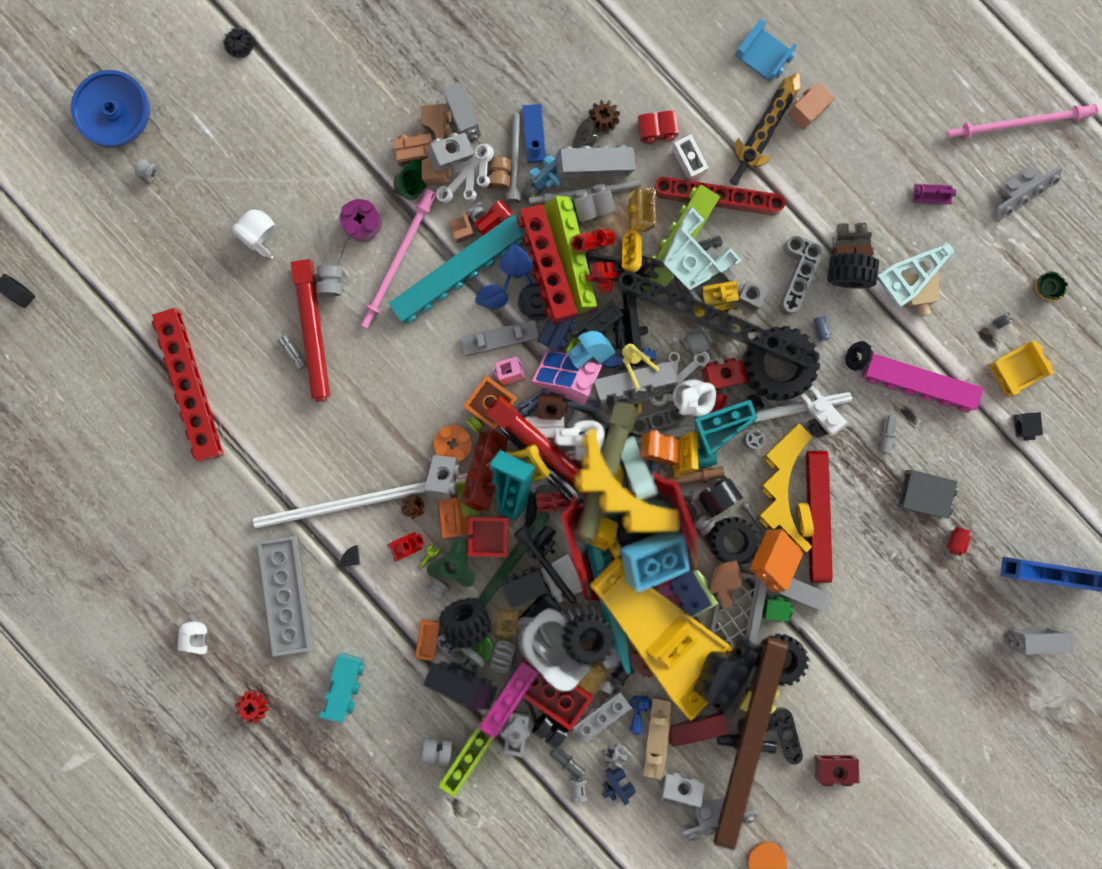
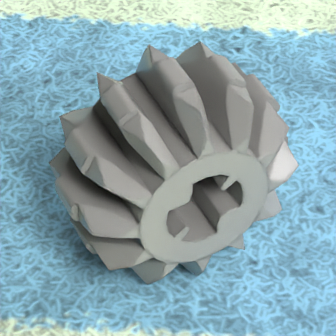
M499 640L497 642L491 661V670L500 674H508L510 672L516 652L515 644L506 640Z

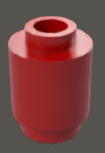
M955 527L954 531H951L946 547L950 549L949 553L961 556L962 553L966 554L971 536H969L971 531Z

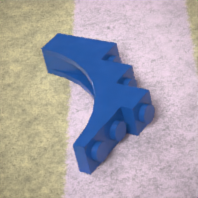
M1008 557L1002 558L1000 572L1002 577L1102 592V572Z

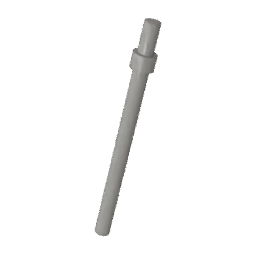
M641 181L608 185V187L611 189V192L641 188ZM593 188L580 189V190L589 191V190H591V189H593ZM579 190L555 194L549 192L543 193L542 196L529 197V205L546 204L556 196L571 197Z

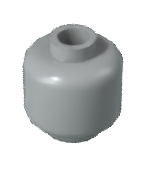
M703 327L687 332V340H684L687 351L691 350L693 354H700L709 350L711 344L714 343L709 330H705Z

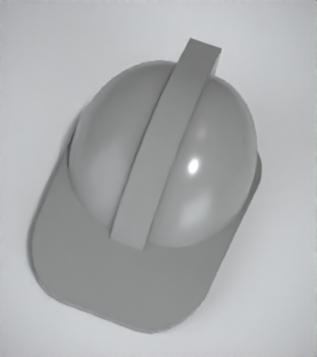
M545 609L538 616L533 618L522 617L516 623L520 629L518 644L521 653L554 688L561 691L572 690L589 672L590 666L582 665L566 654V649L562 646L564 640L561 639V635L565 634L563 628L564 626L568 627L558 611Z

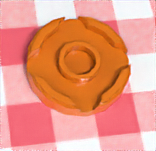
M769 841L760 842L749 852L747 858L749 869L787 868V858L783 850L775 843Z

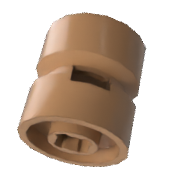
M492 157L488 162L487 171L489 173L487 177L490 179L488 188L496 190L509 189L510 176L508 173L511 172L512 162L510 159Z

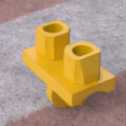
M737 281L702 286L705 304L713 305L739 300Z

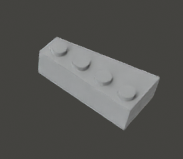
M662 362L657 364L656 366L659 368V371L652 367L633 370L639 389L635 388L629 372L594 380L606 414L612 413L616 401L636 405L673 392L678 382L671 363Z

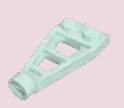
M944 242L935 249L892 265L879 274L877 280L896 306L900 308L918 295L944 262L954 255V250L949 243ZM925 258H930L934 266L925 273L919 262ZM914 268L919 275L918 280L913 286H909L902 277L901 272L903 270Z

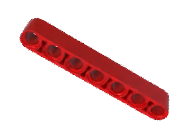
M670 177L658 178L653 188L657 198L689 203L691 198L688 196L693 187L698 188L699 185H702L714 193H721L723 195V199L718 200L714 207L766 215L779 214L786 204L785 198L780 194ZM658 185H665L667 190L660 191ZM677 188H684L686 190V193H678ZM733 196L741 197L742 202H735ZM752 199H758L761 205L753 204ZM771 202H777L779 208L772 207Z
M827 450L806 451L807 502L814 527L813 536L808 537V543L812 546L808 550L809 578L811 583H832L829 455Z

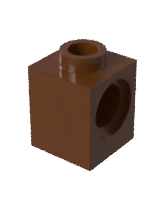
M541 394L538 399V419L561 420L564 413H567L568 408L567 402H564V395ZM549 405H555L557 409H552Z

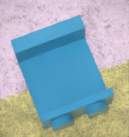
M760 19L737 49L735 57L771 82L774 77L778 79L785 70L783 65L786 62L789 64L796 55L794 50L797 45L793 44L789 49L763 30L766 23Z

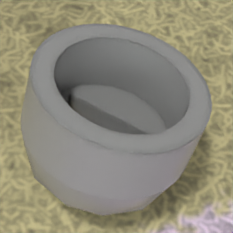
M604 679L599 683L597 689L612 695L614 684L611 680Z

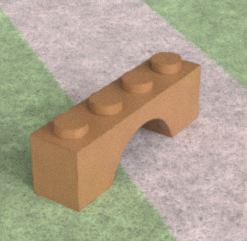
M444 104L421 106V124L427 132L435 134L436 139L440 138L441 140L451 135L449 128L451 112L447 110ZM446 148L449 153H452L451 149ZM429 157L422 160V180L427 186L449 184V177L452 176L451 167L435 172Z

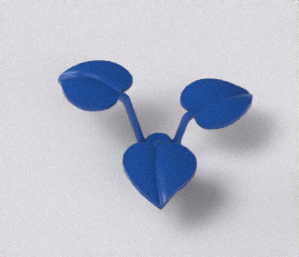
M514 243L510 246L499 261L501 271L508 274L504 287L501 289L498 285L491 284L482 288L475 298V302L478 305L490 309H498L505 306L508 302V295L504 292L507 290L511 276L520 278L525 275L528 284H532L528 276V272L532 269V261L524 250ZM547 280L550 286L556 285L553 280Z

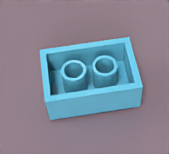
M677 531L660 532L620 549L626 582L638 593L690 571L685 539Z

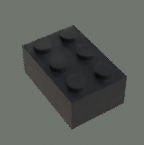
M444 661L431 663L423 684L469 710H489L498 689L497 686L492 684V680L485 677L479 678L476 676V672L469 669L463 670L460 664L452 661L450 664Z

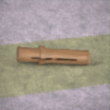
M723 466L709 469L704 467L702 470L693 471L686 475L681 474V478H674V474L666 475V480L677 482L678 485L701 481L706 483L708 480L725 477V471Z

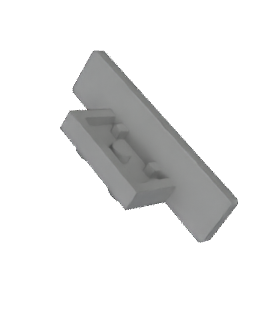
M1029 166L1001 184L999 192L1007 197L1008 200L997 207L996 219L1000 221L1004 217L1010 216L1013 211L1025 206L1034 197L1040 196L1051 186L1057 185L1061 179L1062 168L1058 166L1043 176L1033 167Z
M724 798L704 803L699 810L695 811L700 826L682 831L683 840L688 839V841H692L705 833L706 835L715 834ZM757 810L745 812L743 823L749 824L754 822L755 818H757Z

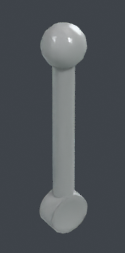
M743 503L742 508L747 510L760 528L761 535L765 536L767 529H764L749 508V503Z

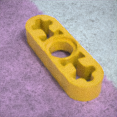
M631 230L622 239V267L625 271L635 273L642 265V237L636 230Z

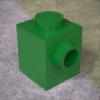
M774 595V599L765 598L762 617L789 622V617L793 615V606L783 596Z

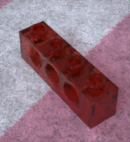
M493 429L479 432L460 503L475 511L490 510L496 484H493L492 480L494 473L490 469V463L500 451L506 452L509 440L507 437Z

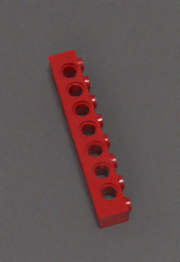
M171 308L152 314V326L158 333V346L163 350L165 356L163 357V362L170 373L168 375L169 382L175 389L174 399L181 409L179 415L182 422H185L187 429L185 430V435L192 445L190 449L192 457L198 462H203L224 455L181 311ZM172 327L173 333L168 336L167 330ZM178 345V352L173 354V347ZM183 363L184 369L183 371L179 372L178 366L179 364ZM186 381H189L190 386L185 391L183 385ZM194 399L195 406L190 409L189 402ZM197 417L201 420V424L198 427L194 424ZM204 435L206 437V443L202 446L200 444V438Z

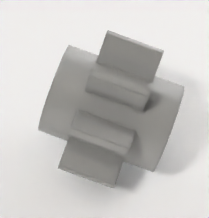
M617 743L615 747L609 745L604 752L605 759L603 762L608 764V767L615 770L616 766L622 768L627 762V751Z

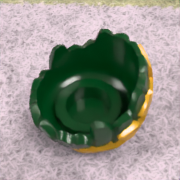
M1047 272L1042 274L1036 281L1035 291L1044 300L1059 301L1066 295L1068 282H1065V278L1057 272Z

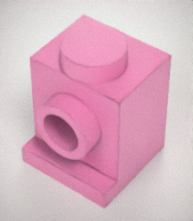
M517 356L495 363L496 370H494L496 380L500 381L502 385L525 380L522 363Z

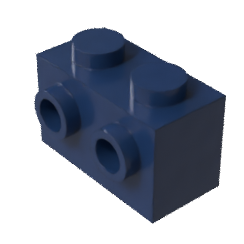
M691 569L671 580L672 586L669 588L675 597L679 596L682 603L680 606L685 614L689 613L693 617L712 606L711 601Z

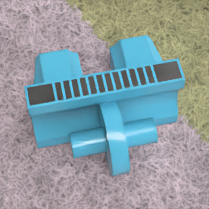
M548 155L542 162L545 166L543 170L540 171L536 167L529 172L539 192L546 186L549 188L553 184L556 187L561 185L557 175L556 158L554 159Z

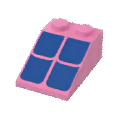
M546 350L532 383L558 395H564L565 398L584 406L602 364L590 359L580 368H577L568 354Z

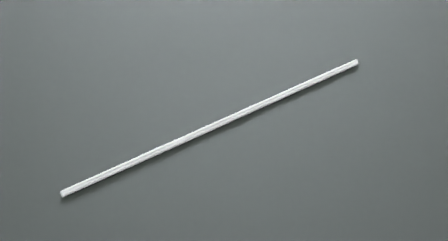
M850 392L825 397L832 406L852 401ZM803 402L757 411L755 422L806 412L808 410ZM694 425L662 431L660 434L673 435L675 439H679L680 436L691 431L696 432ZM642 436L634 437L638 447H641ZM576 450L564 452L573 461H576ZM488 468L460 474L459 477H456L455 483L458 486L472 483L475 480L477 482L494 478V473L492 469ZM426 482L257 517L253 519L254 528H261L402 498L412 494L425 493Z

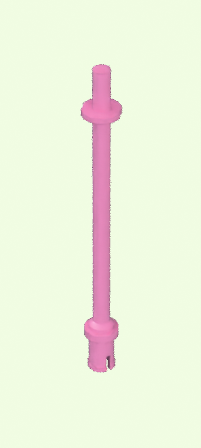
M1097 104L1083 107L1077 105L1073 106L1070 111L971 126L969 122L963 124V128L947 130L946 135L947 138L963 135L967 140L975 133L1068 118L1079 121L1081 118L1097 116L1098 113L1095 112H1099Z
M425 189L420 203L416 204L417 213L371 305H365L369 310L361 326L368 329L375 313H381L378 307L423 216L430 212L429 208L436 197V193Z

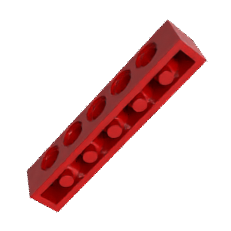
M543 204L521 209L517 217V224L519 229L522 228L524 234L522 235L525 247H528V256L535 269L534 278L536 283L539 282L541 288L539 290L540 298L546 304V317L551 320L552 324L574 319L577 310ZM535 226L539 231H532L530 227ZM536 244H541L544 249H538ZM541 262H547L550 267H543ZM547 280H553L556 285L550 286ZM552 298L560 299L561 304L554 303Z

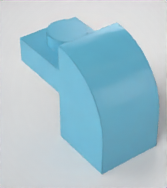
M590 331L580 335L578 338L581 342L567 352L577 368H580L592 357L602 364L616 353L609 340L597 331Z

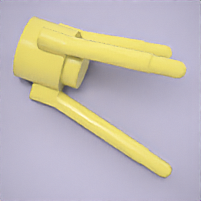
M628 344L623 348L622 355L624 358L622 362L626 365L635 388L639 389L630 363L636 364L642 359L656 371H659V368L645 354L640 352L634 344Z

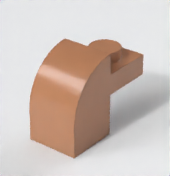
M737 560L718 565L712 572L710 592L717 593V598L719 601H722L724 608L732 607L733 595L731 589L740 588L742 585V574Z

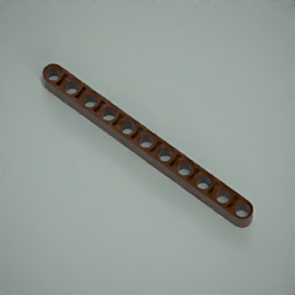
M772 637L766 638L714 836L715 846L733 851L736 848L788 649L787 641Z

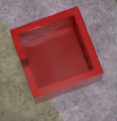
M470 516L468 535L474 534V538L470 537L468 539V556L507 557L509 518Z

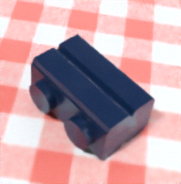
M576 318L552 324L551 320L548 319L537 342L556 352L559 349L563 350L568 342L565 339L568 332L572 334L577 324L574 322Z

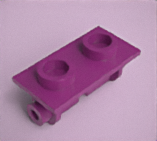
M914 184L913 203L951 205L952 197L956 196V189H953L950 185Z

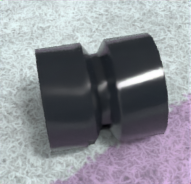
M545 712L537 719L532 728V733L540 739L545 738V743L553 749L562 744L569 729L556 722L555 719Z

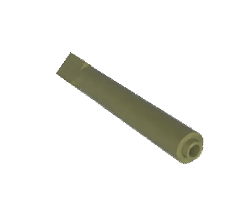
M618 401L615 402L609 423L611 426L601 454L604 463L613 477H615L628 434L632 433L638 414L634 405ZM602 492L588 493L575 536L578 537L577 541L589 544V542H594L603 515L602 508L599 506V496L602 495Z

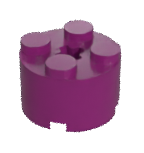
M355 199L342 206L340 223L352 239L359 242H368L376 237L382 227V220L380 214L370 201ZM360 218H363L362 223L359 224L358 221H360Z

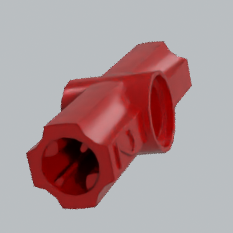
M609 228L573 236L571 246L578 253L590 252L597 248L613 245L616 234L615 231H611Z

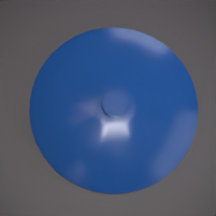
M103 70L91 74L79 84L72 97L71 114L76 128L88 140L103 147H120L131 143L144 131L150 116V103L145 90L133 77L121 71Z

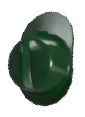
M421 160L411 161L401 172L395 175L393 179V193L407 200H414L427 187L426 183L422 180Z

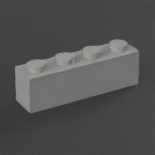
M607 145L597 148L582 146L573 149L572 146H565L555 155L558 178L630 175L636 170L633 147H626V145H618L615 148H609Z

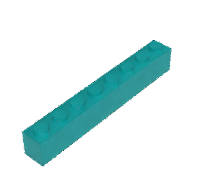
M511 215L390 301L388 304L403 324L414 322L417 319V315L422 311L426 313L433 307L432 304L436 301L441 302L446 299L450 291L453 289L457 291L464 285L463 282L467 279L472 280L477 277L481 269L491 267L495 263L494 260L502 257L513 243L518 247L522 245V235L524 234L522 228L519 229L516 217Z

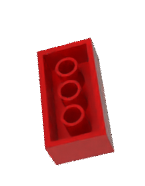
M523 657L521 662L524 661L525 663L536 669L525 659V657ZM538 673L523 698L571 731L592 701L593 695L579 684L569 691L558 690Z

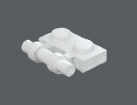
M568 554L551 563L574 595L582 591L576 568ZM544 568L539 569L544 582L547 583L551 590L552 598L554 597L557 603L564 601L561 595L562 591L557 587Z

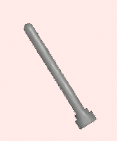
M514 113L512 116L510 189H508L505 196V201L508 203H519L521 200V193L517 189L520 115L518 113Z

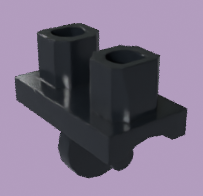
M538 523L533 532L539 537L534 543L544 556L548 552L554 554L556 551L552 547L556 541L552 538L556 531L549 526ZM524 542L522 546L528 551L526 554L537 559Z

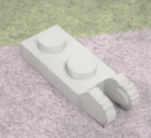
M811 386L809 389L810 394L815 398L814 402H811L805 393L799 396L807 410L831 436L848 426V422L824 396H821L814 386Z

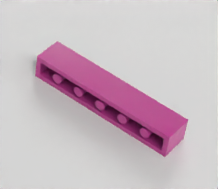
M877 354L871 355L873 360H870L868 367L863 369L861 377L867 379L866 382L875 385L881 383L887 389L896 390L897 388L910 396L917 394L925 401L932 402L936 400L942 406L951 407L952 405L958 407V411L965 413L978 409L984 389L977 385Z

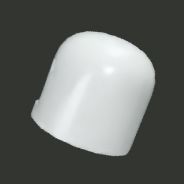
M186 622L182 624L178 632L177 650L199 654L207 653V645L204 643V637L207 634L206 626L200 622Z

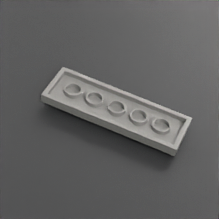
M297 535L257 541L272 655L274 657L312 651Z

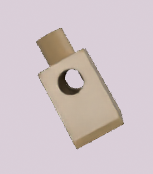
M939 270L918 295L906 303L907 308L917 306L919 317L931 315L929 304L939 301ZM916 273L902 277L909 286H913L918 280L919 275Z

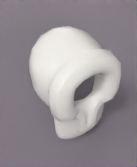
M252 209L247 211L233 225L232 232L251 250H256L263 257L274 258L261 245L275 229L274 222L260 210Z
M691 379L679 383L673 391V402L680 409V415L690 414L695 417H701L709 414L715 405L716 390L711 383Z
M585 420L575 423L572 428L557 429L555 432L556 444L576 446V460L582 461V457L585 455V447H582V436L588 430H597L598 446L602 454L605 444L603 426L598 422Z

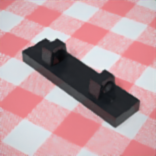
M626 278L622 283L625 286H630L633 281ZM621 290L623 309L625 311V326H628V331H626L627 344H634L640 350V336L648 334V327L639 326L636 305L637 297Z

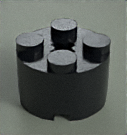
M723 477L714 484L715 488L711 489V487H708L698 495L700 497L698 499L711 519L744 498L731 478Z

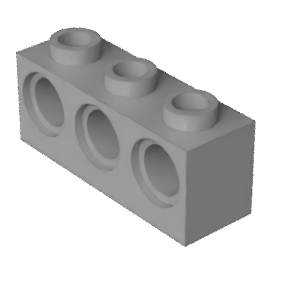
M618 688L612 695L607 696L581 715L573 728L585 743L632 709V707Z

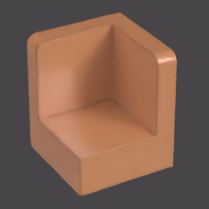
M466 212L462 213L463 217L449 222L456 243L474 238Z

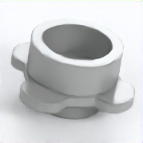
M482 203L472 205L466 212L467 216L470 217V221L477 222L486 214L485 209L482 208Z

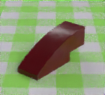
M717 712L705 717H695L692 721L686 720L671 725L669 740L672 747L719 737L729 734L730 731L724 714Z

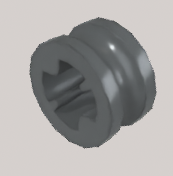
M1009 312L993 320L994 323L998 324V329L1014 321L1013 318L1009 317Z

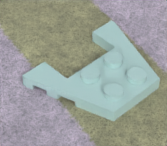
M693 207L688 208L662 261L664 266L688 290L742 261L731 248H727L714 261L691 237L690 234L704 220Z

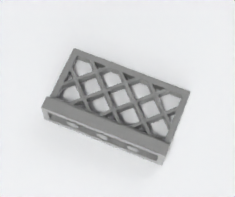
M741 572L742 577H744L742 581L747 578L756 579L755 587L747 591L742 584L741 586L746 593L737 599L733 595L734 601L732 605L737 603L742 611L740 614L733 618L727 610L728 607L724 608L722 601L715 605L711 632L716 633L721 629L727 637L724 641H729L732 644L729 645L732 650L734 643L731 639L740 633L744 639L750 640L755 645L757 644L767 586L753 574ZM754 591L753 598L749 594ZM748 595L752 604L744 610L738 601ZM725 610L731 620L721 625L717 616ZM744 614L748 619V625L740 629L735 619ZM716 622H717V624L719 625V628H717V629L715 630ZM733 622L739 631L729 637L723 627Z

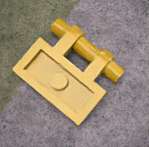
M691 431L679 437L681 441L679 464L672 465L674 478H681V474L686 475L698 470V433Z

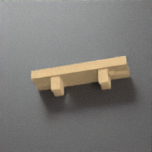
M656 697L652 699L643 776L660 780L664 779L673 706L672 700ZM651 753L658 754L660 756L653 757L651 756Z

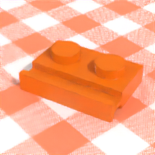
M466 497L451 498L450 501L437 500L441 538L468 535L469 521Z

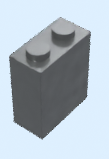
M906 470L897 507L949 519L953 512V498L958 492L957 481L915 470Z

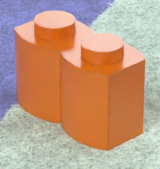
M649 430L648 433L642 434L640 457L668 466L679 464L681 441L675 439L673 435H662L657 430Z

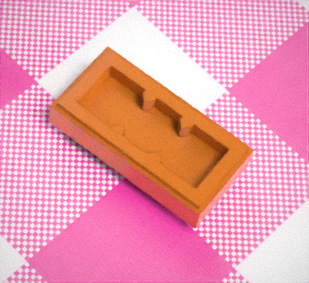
M421 619L415 659L435 661L436 639L439 636L440 630L439 622Z

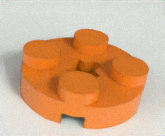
M457 425L443 427L434 439L435 453L439 456L454 457L457 462L463 461L472 450L470 434L464 428ZM456 439L458 447H454L451 450L448 442Z

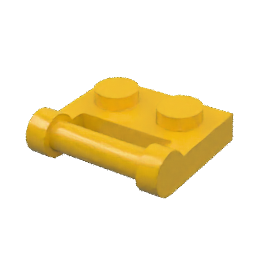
M535 445L513 453L511 451L505 452L518 459L529 457L530 460L525 462L535 467L532 481L549 476L550 472L538 455L539 451Z

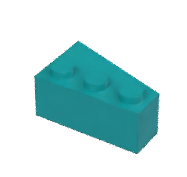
M751 400L695 418L693 425L696 433H698L706 459L755 422L757 415Z
M500 451L490 463V469L494 473L493 484H496L497 489L495 496L498 511L500 514L516 521L527 506L535 467Z
M340 653L337 656L330 679L329 692L325 696V699H327L324 711L320 712V718L343 723L349 714H353L356 702H353L354 694L357 695L359 692L360 683L357 682L359 675L362 676L365 664H362L364 658Z

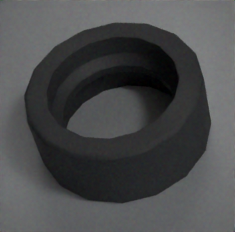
M3 274L0 277V293L17 305L26 308L35 298V295L14 278L7 274Z

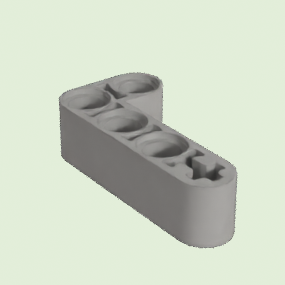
M797 235L789 238L784 244V252L788 256L798 259L780 303V311L784 315H792L799 310L822 256V248L819 244ZM790 242L796 243L798 250H793L790 247ZM809 249L815 252V257L809 256ZM801 267L807 268L808 275H804L801 272ZM798 284L801 287V292H796L793 285ZM792 298H795L791 303V306L793 308L789 309V305L787 303H789L792 300Z

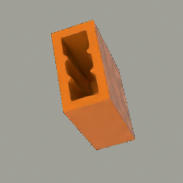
M767 530L749 569L770 591H787L803 552L783 530Z

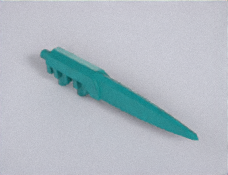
M586 544L595 580L611 564L609 559L612 558L611 555H608L610 548L604 551L591 544ZM600 599L605 619L609 623L608 626L613 629L612 634L615 635V640H613L625 672L630 674L626 635Z

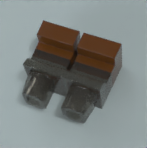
M847 223L838 224L836 226V235L832 237V255L860 253L873 256L874 251L873 247H871L872 232H868L867 224L856 223L854 225L855 233H849Z

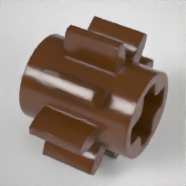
M412 494L401 500L404 504L400 508L404 516H411L413 520L424 514L422 509L425 505L420 497H415Z

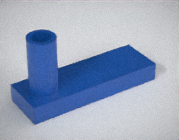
M541 104L523 105L527 163L543 162L546 158L542 106Z

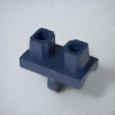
M609 767L605 772L611 786L607 781L602 784L605 788L602 796L604 798L610 796L611 800L614 801L617 799L616 792L625 806L630 803L629 798L636 793V789L631 782L624 786L620 785L619 781L627 777L622 768L617 767L615 770H611Z

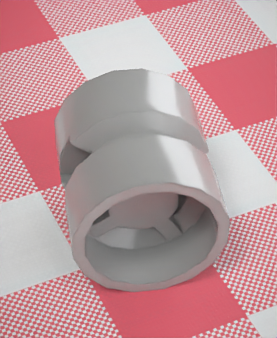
M331 265L317 266L316 278L319 279V282L316 283V294L321 296H341L342 284L339 283V280L342 279V268Z
M425 738L422 764L434 765L437 762L439 766L450 767L453 741L441 740V742H438L437 739Z

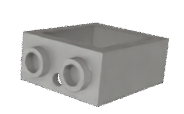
M461 81L443 88L446 103L459 134L466 133L470 143L476 141L481 136L479 124Z
M1057 628L1008 629L1007 644L1010 649L1026 655L1074 653L1073 634L1071 632Z

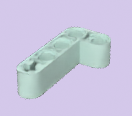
M634 436L627 438L621 458L637 498L643 500L658 493L645 462L640 457V450Z

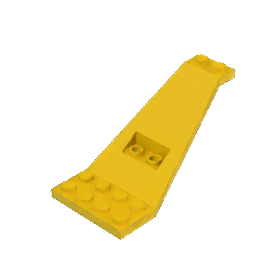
M617 557L590 584V587L600 597L670 699L692 721L708 704L695 692V685L706 657L713 651L731 652L732 648L652 587L639 593L627 584L623 562Z

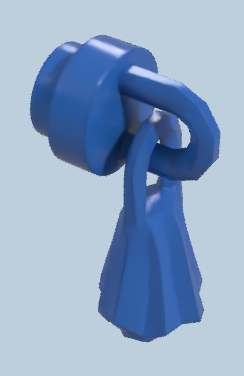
M643 695L641 697L634 696L630 700L631 707L635 709L630 728L634 735L644 732L640 711L647 712L652 708V699Z

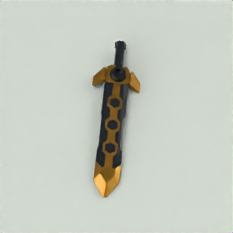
M797 73L783 79L746 144L743 145L739 138L736 140L734 150L740 165L729 180L730 184L737 186L747 167L753 168L755 166L757 168L767 164L770 156H759L762 154L785 111L789 108L800 89L799 75Z

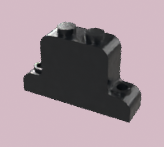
M740 639L736 642L731 652L713 651L709 653L696 682L695 692L706 702L712 704L717 711L724 714L726 718H733L761 649L748 639Z

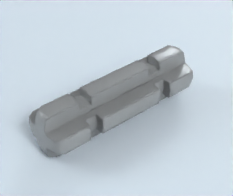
M288 336L280 337L278 343L281 347H284L283 350L290 360L294 362V366L298 370L303 369L306 366V362L300 358L301 355L294 345L290 343L291 341Z

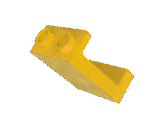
M1035 340L1025 343L988 364L1006 397L1015 396L1024 388L1044 377L1054 374L1052 364L1046 360L1041 345Z

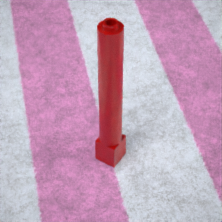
M310 259L291 261L311 399H315L316 402H324L331 395L315 289L314 263Z
M500 395L487 409V415L503 429L509 430L527 447L535 445L538 448L540 458L575 487V476L583 469L518 413V410ZM582 492V494L587 498L589 492Z

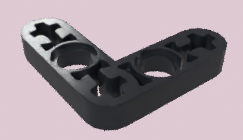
M776 708L770 715V723L767 726L766 732L777 729L785 759L790 764H799L802 761L803 753L793 715L787 708ZM782 712L788 715V717H785L784 722L781 719H776V724H774L771 716L774 714L775 718L781 717ZM745 717L740 718L737 722V729L740 734ZM786 731L793 732V738L790 741H786L783 738V734ZM791 745L793 747V750L796 753H798L795 755V759H792L789 756L791 755V749L789 747Z

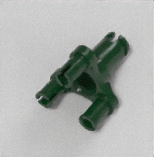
M460 538L453 541L445 556L428 565V575L433 578H451L463 587L472 586L475 582V575L467 564V542ZM451 562L456 565V569L453 570L449 567Z

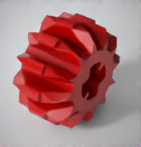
M256 690L252 691V693L246 691L244 696L238 697L239 703H236L234 707L239 709L235 712V715H242L240 718L241 722L246 719L247 724H251L252 721L257 724L260 722V719L266 717L264 712H267L269 707L264 706L268 703V700H262L263 693L257 696Z

